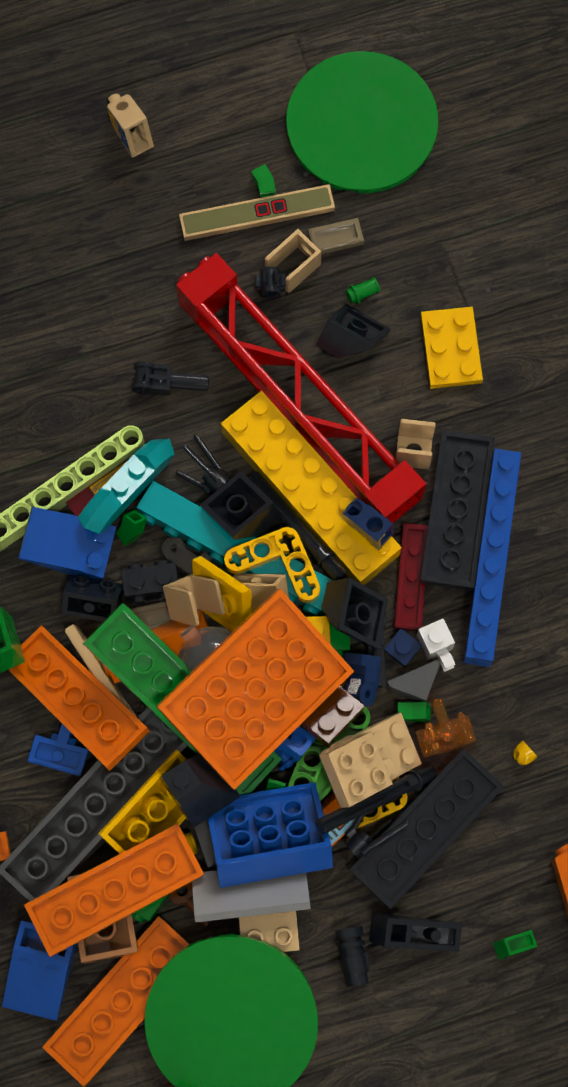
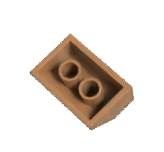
M79 875L70 876L67 879L70 881ZM132 914L78 942L81 963L89 964L138 952Z

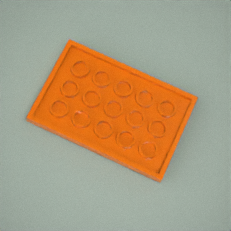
M277 589L156 707L230 788L235 790L354 670L281 589Z

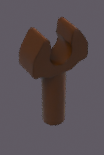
M191 882L185 885L188 892L184 897L179 896L174 891L170 893V898L175 906L180 904L186 905L194 915ZM213 920L203 921L200 923L204 928H206L213 922Z

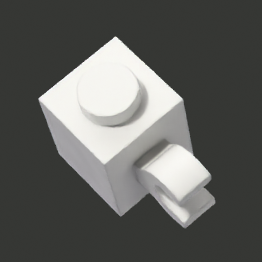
M444 619L418 629L417 638L419 643L422 644L427 660L437 657L444 672L453 669L455 662L449 651L453 649L455 642Z

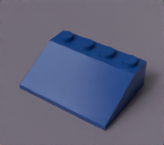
M315 782L240 795V798L207 819L220 888L333 868L332 845L328 832L320 834L315 825L316 820L324 816Z

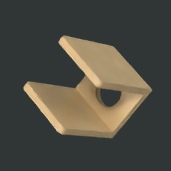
M299 229L265 258V267H276L297 248L308 257L307 260L287 276L286 291L288 293L321 265V251Z
M401 419L396 460L399 463L406 460L412 468L429 470L432 459V439L436 423ZM411 444H417L421 451L406 448Z
M191 574L163 586L171 620L197 626L200 624L197 609L219 615L225 614L217 580Z

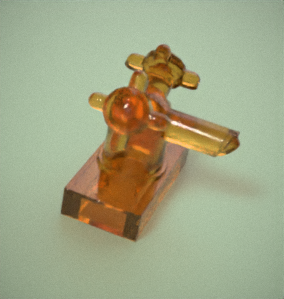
M435 699L432 703L439 724L432 726L431 723H426V728L415 731L423 759L476 743L468 715L464 716L463 713H459L458 718L449 720L441 699Z

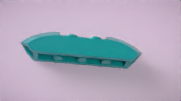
M170 438L154 439L147 442L109 479L79 515L78 520L84 528L101 534L119 517L174 457L175 454Z

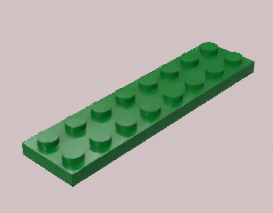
M121 603L82 644L180 740L198 755L199 753L156 707L192 670L124 603ZM274 751L236 788L239 795L250 794L282 760Z

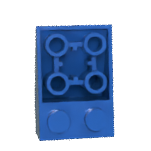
M21 921L12 952L2 1007L57 1021L78 943L49 957L34 924Z

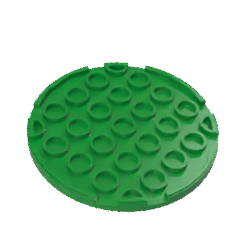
M366 51L348 52L322 61L309 70L299 81L291 95L287 108V135L291 149L299 163L309 174H313L323 181V184H330V187L341 191L344 189L358 191V193H374L391 189L405 182L416 174L418 169L428 160L436 141L438 111L428 85L416 71L402 61L381 53Z
M226 934L198 940L180 950L164 965L157 975L147 999L145 1033L151 1055L157 1066L175 1087H290L301 1076L312 1057L318 1034V1009L312 988L306 976L288 955L263 940L259 941L244 937L243 935Z

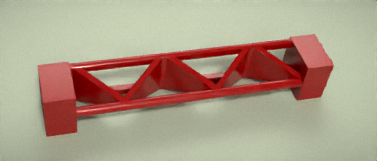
M217 253L212 257H205L198 264V268L191 273L183 274L176 284L179 305L205 331L258 392L262 391L358 499L367 505L369 504L392 523L396 522L423 499L427 483L406 460L399 463L238 286L237 274ZM236 299L285 353L241 342L236 339ZM228 303L229 330L214 315ZM260 365L295 366V403ZM301 371L352 427L304 415L301 411ZM326 438L361 439V477ZM368 445L392 470L371 488L369 487Z

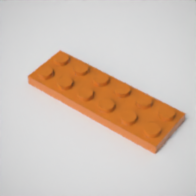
M42 625L21 644L25 662L9 669V671L109 771L150 732L127 707Z
M176 824L24 904L49 957H52L204 876V873L179 824Z
M158 916L137 940L138 952L123 956L42 1048L83 1087H86L144 1021L150 990L164 965L176 953L190 944Z

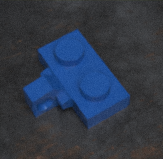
M61 724L59 734L52 733L51 739L35 735L28 762L82 777L89 750L76 746L77 739H73V734Z

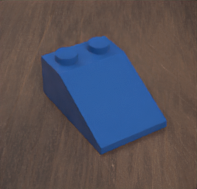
M32 507L18 559L68 575H84L88 578L100 580L104 577L116 527L110 525L103 533L97 534L84 528L78 520L79 516Z

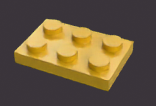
M473 307L421 312L430 389L481 384L483 376Z
M199 556L192 559L193 575L214 579L219 582L225 608V614L223 615L204 610L202 612L233 632L251 615V589L204 557Z

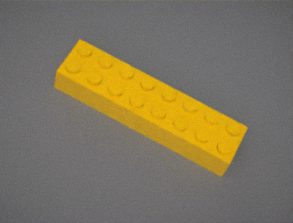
M262 391L221 423L222 434L249 465L262 475L330 552L333 551L335 553V559L346 570L348 577L365 585L400 556L402 547L392 536L378 551L370 544L369 540L345 522L341 517V513L357 497Z

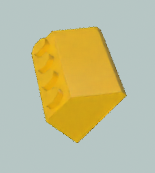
M175 750L98 833L118 854L176 824L180 826L186 819L161 782L162 775L187 760L178 750Z

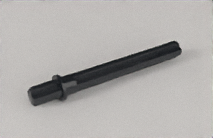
M258 471L248 475L247 477L274 502L281 516L280 520L286 527L296 530L305 549L318 562L317 567L319 569L323 568L334 581L343 579L346 576V570L335 559V553L333 551L330 552Z
M428 765L417 771L409 770L405 776L393 782L392 785L351 807L340 808L317 819L315 825L318 828V832L320 834L327 833L406 793L421 790L424 784L437 777L434 766Z

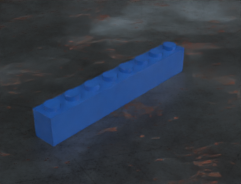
M494 449L475 589L472 594L463 659L465 664L490 667L494 659L521 452Z

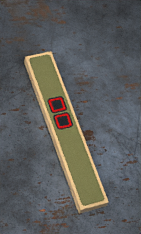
M330 184L182 213L179 214L184 240L187 241L335 211V205Z

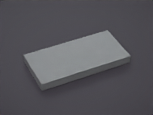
M217 871L203 872L204 876L192 882L195 922L311 909L306 873L220 888Z

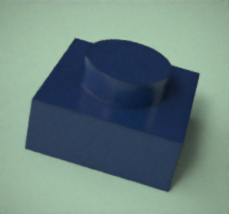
M400 629L385 647L384 652L405 668L421 649L422 644Z

